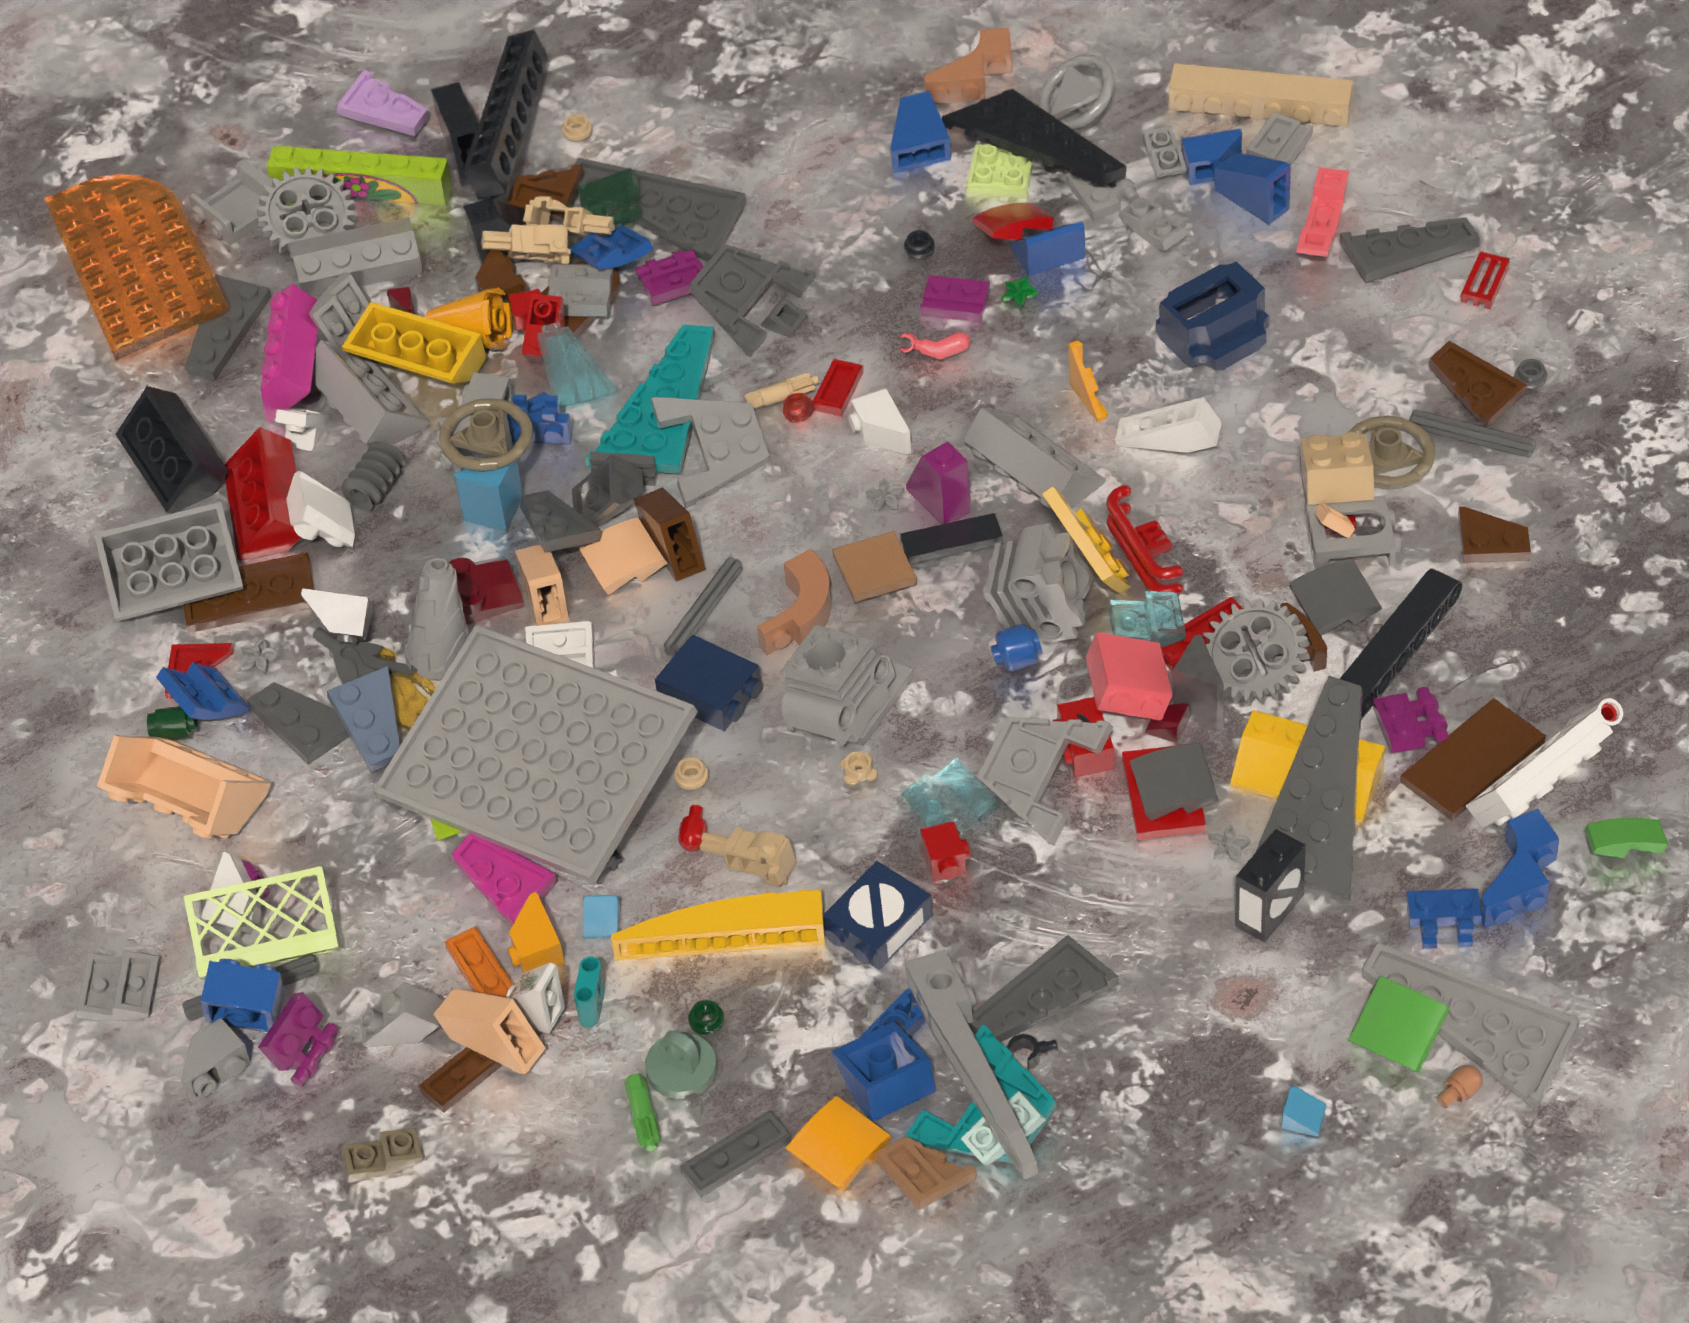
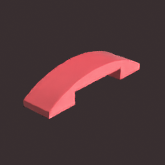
M1318 168L1313 187V198L1305 228H1302L1297 253L1329 256L1342 214L1349 171Z

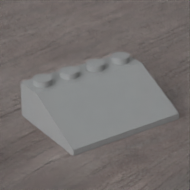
M221 501L94 533L115 622L244 589Z

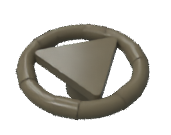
M479 399L458 407L447 416L440 427L439 444L443 454L453 464L461 468L482 472L498 470L513 463L526 452L532 441L533 427L528 414L518 405L501 399ZM503 412L509 414L521 428L520 437L509 451H507ZM473 414L470 418L471 425L451 436L459 421ZM454 446L493 457L482 459L468 458L463 456Z
M1388 415L1378 416L1357 423L1348 431L1365 434L1372 430L1369 449L1374 466V488L1396 489L1409 486L1420 481L1430 472L1433 466L1435 444L1428 432L1408 419ZM1398 430L1406 431L1417 438L1423 454L1402 442V436ZM1418 464L1409 473L1401 476L1378 475Z

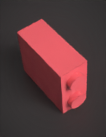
M1096 632L1085 658L1097 710L1162 720L1173 694L1160 643Z

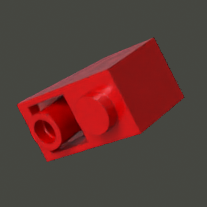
M532 293L521 354L530 363L560 366L565 341L563 297Z

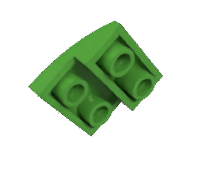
M1380 976L1348 1041L1419 1074L1450 1007Z

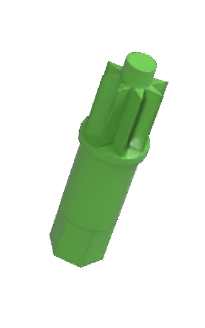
M639 1073L630 1075L625 1080L624 1085L633 1117L632 1125L635 1128L640 1147H646L647 1151L652 1152L657 1149L656 1143L662 1142L657 1125V1116L653 1111L645 1077Z

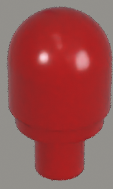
M691 805L689 815L684 817L680 823L678 841L680 846L689 852L700 850L701 836L704 832L707 833L706 821L702 818L703 807L699 805Z

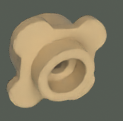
M856 751L840 761V768L846 774L844 778L846 784L854 786L857 783L866 780L873 781L877 778L878 772L872 766L873 757L870 754Z

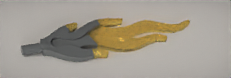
M317 628L312 637L329 650V654L335 662L341 684L388 666L396 723L410 731L429 700L416 689L413 683L420 686L430 696H432L437 687L429 679L417 675V668L411 666L410 670L407 664L395 662V653L388 648L357 641L356 645L338 643L337 639L324 629Z

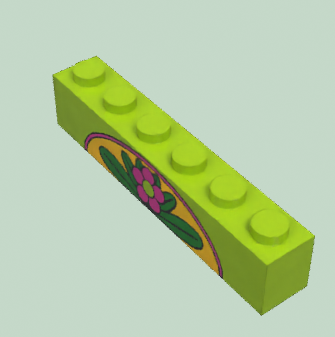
M273 146L266 165L268 176L271 179L276 178L280 181H283L284 171L290 177L294 176V168H298L300 174H305L307 167H310L312 175H316L318 170L322 169L323 178L326 179L330 174H334V184L343 181V191L350 190L351 198L446 205L452 187L448 158Z

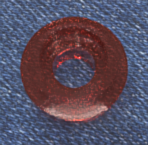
M793 393L783 403V415L787 421L792 423H800L807 420L814 411V404L811 398L803 393Z

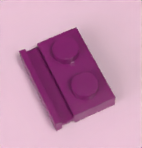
M929 275L923 294V302L920 305V315L982 322V315L990 293V282Z

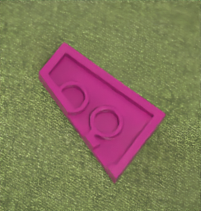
M470 833L451 854L453 863L511 926H513L531 893L537 892L540 900H542L557 882L555 873L511 850L478 838Z

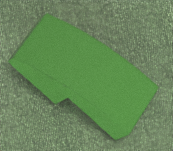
M1609 819L1587 824L1585 828L1593 854L1625 859L1630 849L1663 854L1668 845L1661 823L1655 819Z

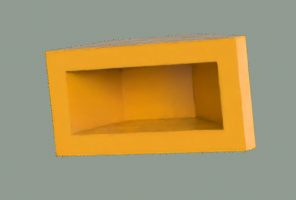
M537 892L531 893L509 931L512 946L507 948L512 966L514 968L520 966L522 973L548 963L556 964L557 967L565 964L561 943Z

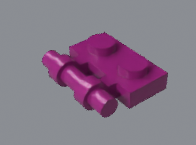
M693 249L685 252L678 250L672 252L670 257L657 261L655 258L645 261L644 265L635 267L637 278L642 280V286L653 306L690 294V283L703 269V265L699 259H696Z
M1421 687L1417 690L1416 695L1418 699L1415 701H1409L1407 693L1373 699V710L1391 753L1425 747V737L1434 736L1439 742L1445 741L1448 738L1447 721L1444 715L1438 711L1439 703L1436 696L1430 693L1427 687ZM1426 716L1427 718L1423 721H1418L1417 717Z
M303 992L293 993L258 1046L261 1052L279 1071L289 1070L293 1066L296 1071L291 1077V1081L299 1087L304 1085L308 1077L313 1078L319 1068V1060L324 1053L330 1052L335 1044L333 1039L339 1031L332 1023H327L322 1031L317 1027L324 1015ZM308 1041L312 1047L305 1056L301 1050Z

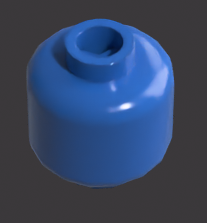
M1018 624L998 631L995 636L996 644L990 646L996 665L1003 663L1005 669L1009 672H1015L1035 665L1038 662V655L1043 654L1035 629L1029 630L1025 624Z

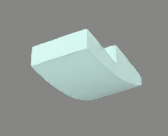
M1020 1091L1008 1101L1026 1138L1046 1121L1043 1115ZM984 1117L961 1138L985 1166L1006 1154Z

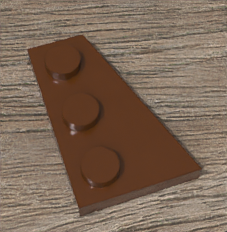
M1450 340L1430 358V369L1485 427L1490 428L1526 394L1527 384Z

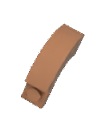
M812 549L784 563L786 585L796 595L797 600L786 611L757 626L759 647L766 655L785 648L794 640L800 645L815 625L825 627L831 613L829 577L825 565Z

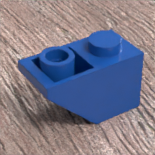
M1241 129L1181 139V150L1187 168L1186 176L1189 185L1215 181L1214 172L1217 165L1234 153H1242Z

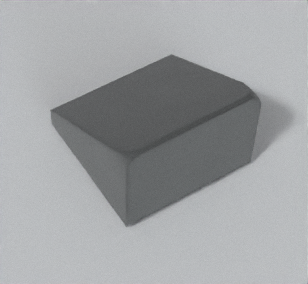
M783 296L760 325L768 330L791 338L807 315Z

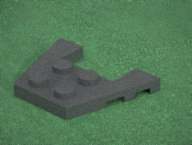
M723 244L692 280L689 291L745 354L752 357L765 341L768 332L745 319L743 316L771 282L777 283L800 298L814 281L816 273L809 269H805V272L790 268L791 264L779 261L777 264L761 259L760 254Z

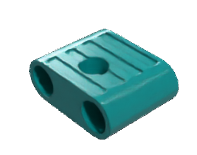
M588 956L581 960L579 965L574 1000L579 1023L584 1027H592L600 1019L605 994V983L600 960L597 957Z

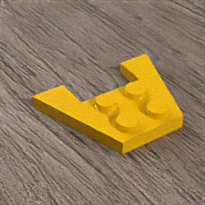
M1051 487L1042 493L1102 582L1120 595L1131 588L1126 579L1129 576V572L1119 559L1116 560L1110 551L1113 549L1106 536L1099 532L1092 517L1082 508L1074 513L1064 495L1055 487Z

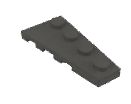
M1464 217L1427 222L1426 227L1420 228L1411 227L1409 224L1397 226L1396 231L1380 232L1379 228L1366 230V234L1352 236L1351 232L1340 233L1339 242L1365 282H1369L1478 247L1480 237L1468 219Z
M215 275L185 365L188 374L216 381L272 297L270 288Z
M1067 935L972 1012L974 1022L968 1023L974 1034L978 1032L982 1024L987 1026L993 1032V1036L1001 1043L1118 985V975Z

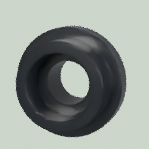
M923 230L909 233L904 242V251L912 258L928 257L935 249L933 238L928 232Z

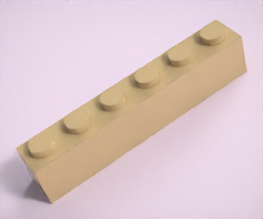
M1174 63L1169 84V110L1269 119L1272 113L1275 112L1299 120L1301 123L1348 127L1353 100V80Z

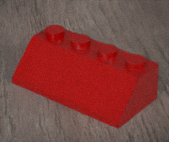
M259 427L224 464L229 470L225 476L236 555L237 559L242 561L288 552L297 541L302 539L295 532L294 527L290 525L286 502L294 473H296L291 440Z

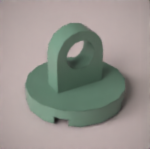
M668 1031L663 1038L659 1039L649 1049L645 1059L646 1075L652 1088L661 1095L674 1099L687 1098L686 1095L693 1093L698 1095L704 1092L713 1083L717 1073L716 1054L710 1043L699 1035L687 1032Z

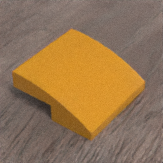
M835 1096L803 1126L786 1149L842 1192H845L865 1164H868L870 1167L873 1165L876 1151L886 1147L893 1137L840 1097Z

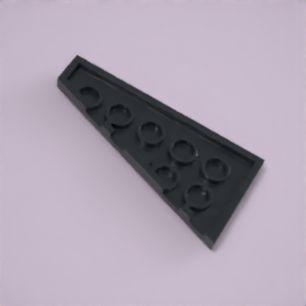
M1014 89L1005 90L1001 94L988 99H982L975 104L942 116V121L947 129L951 130L956 126L964 129V135L971 138L983 136L991 139V145L1028 159L1033 158V155L1044 159V165L1052 168L1058 165L1071 169V175L1100 186L1126 177V165Z

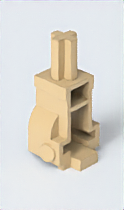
M548 196L535 197V200H530V204L525 207L523 219L526 222V226L549 225L551 210L565 212L563 225L567 227V237L570 235L584 238L590 233L611 235L615 228L613 217L593 215V213L583 207L570 208Z
M512 224L508 232H482V249L506 250L511 259L543 260L546 263L569 265L571 249H567V227L565 225L525 226Z
M736 827L730 837L710 832H704L701 836V851L723 856L727 869L763 877L764 882L772 886L782 887L788 882L787 877L796 864L790 839H787L786 835L770 831L753 833Z

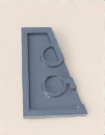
M387 666L327 690V698L370 773L388 766L400 747Z

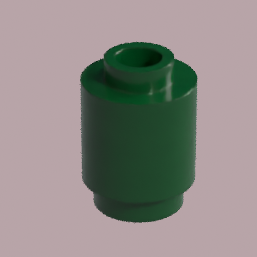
M180 706L156 709L154 713L147 714L149 737H162L173 741L193 738L194 731L199 729V720L189 718Z

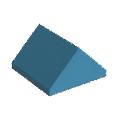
M517 460L498 470L482 472L464 469L454 473L464 521L507 531L520 506L521 496L523 495Z

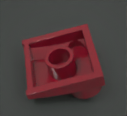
M505 557L473 562L468 558H456L449 561L452 567L456 569L458 591L467 625L525 607L518 583L508 559Z

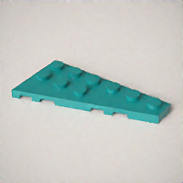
M682 325L665 348L663 358L649 370L647 380L644 384H639L617 414V421L610 431L604 432L600 438L599 446L595 451H590L585 458L587 467L592 465L589 461L591 452L655 456L657 472L681 474L692 423L686 422L658 428L651 406V398L699 400L715 336L714 327Z

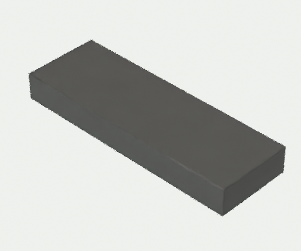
M772 1110L683 1163L680 1165L682 1175L702 1198L788 1145L792 1141V1135Z

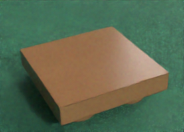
M894 531L832 549L833 558L854 603L916 584V576Z

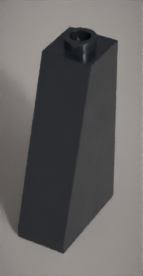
M457 82L430 90L436 116L460 185L464 186L470 184L463 170L478 128V123L460 83Z

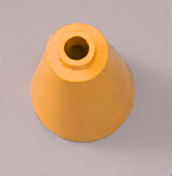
M499 287L489 288L429 309L426 316H424L431 320L481 334L483 346L486 349L502 350L507 348L509 344H504L505 338H511L512 335L511 307L509 302L503 303L500 295L506 294Z

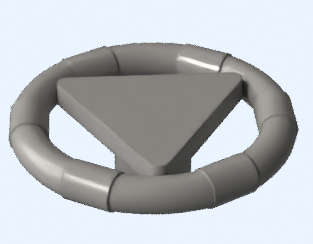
M1094 54L1073 57L1056 68L1047 78L1040 93L1038 106L1057 119L1076 109L1083 115L1073 120L1060 121L1071 129L1078 130L1091 123L1106 108L1114 88L1113 69L1105 59ZM1097 67L1102 75V90L1077 71L1076 68ZM1062 80L1054 106L1051 111L1050 98L1054 88Z

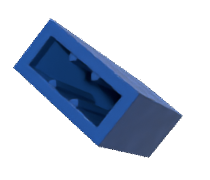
M929 91L900 98L890 146L893 174L951 160L950 137Z
M1234 153L1228 159L1221 161L1215 168V191L1267 225H1270L1289 210L1291 165L1289 163Z

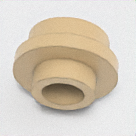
M582 114L568 116L562 126L564 137L572 141H581L592 132L590 121Z
M689 757L679 762L675 769L674 777L679 787L686 790H695L706 784L709 774L706 765L701 760Z

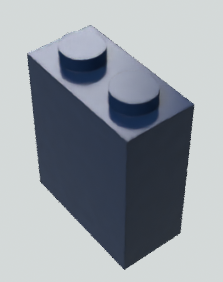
M692 634L655 678L657 692L693 704L698 711L694 718L725 732L733 721L736 722L741 717L743 709L748 702L759 695L762 681L758 664Z

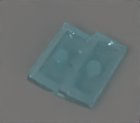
M1145 591L1143 601L1110 600L1109 616L1112 635L1158 642L1161 647L1185 639L1186 633L1178 593Z
M955 758L932 778L927 773L900 794L928 827L954 821L958 834L978 824L1000 808L997 800L958 758Z

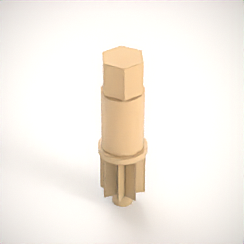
M806 372L745 394L744 401L745 403H752L754 410L790 398L792 400L797 396L814 391V385L819 384L817 375L810 376V373Z

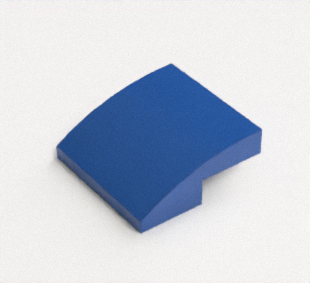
M623 225L612 231L611 235H606L603 238L595 233H590L569 248L571 249V255L596 269L618 267L635 261L654 250L649 239Z
M193 662L187 672L162 667L156 676L157 680L189 718L203 720L224 719L247 713L250 708L215 667Z

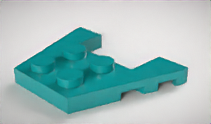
M982 1024L974 1037L990 1068L993 1070L1007 1101L1020 1091L1046 1119L1026 1138L1029 1145H1031L1056 1109V1100L1027 1069H1024L1016 1061L1009 1049L993 1036V1032ZM972 1101L956 1126L922 1110L905 1136L920 1142L924 1147L975 1156L961 1138L983 1116L974 1101ZM1006 1154L997 1159V1161L1012 1163Z

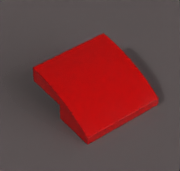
M1011 203L977 214L973 217L972 223L992 238L1022 240L1023 228L1052 230L1054 218L1033 203Z

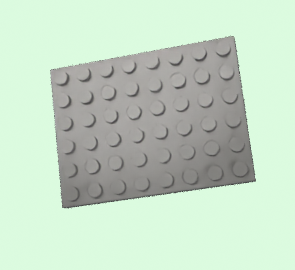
M475 625L372 791L378 798L595 884L698 711L693 704Z

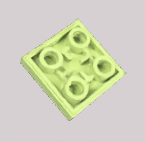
M975 144L966 186L967 194L1027 198L1035 156L1033 155V158L1028 159L991 144Z

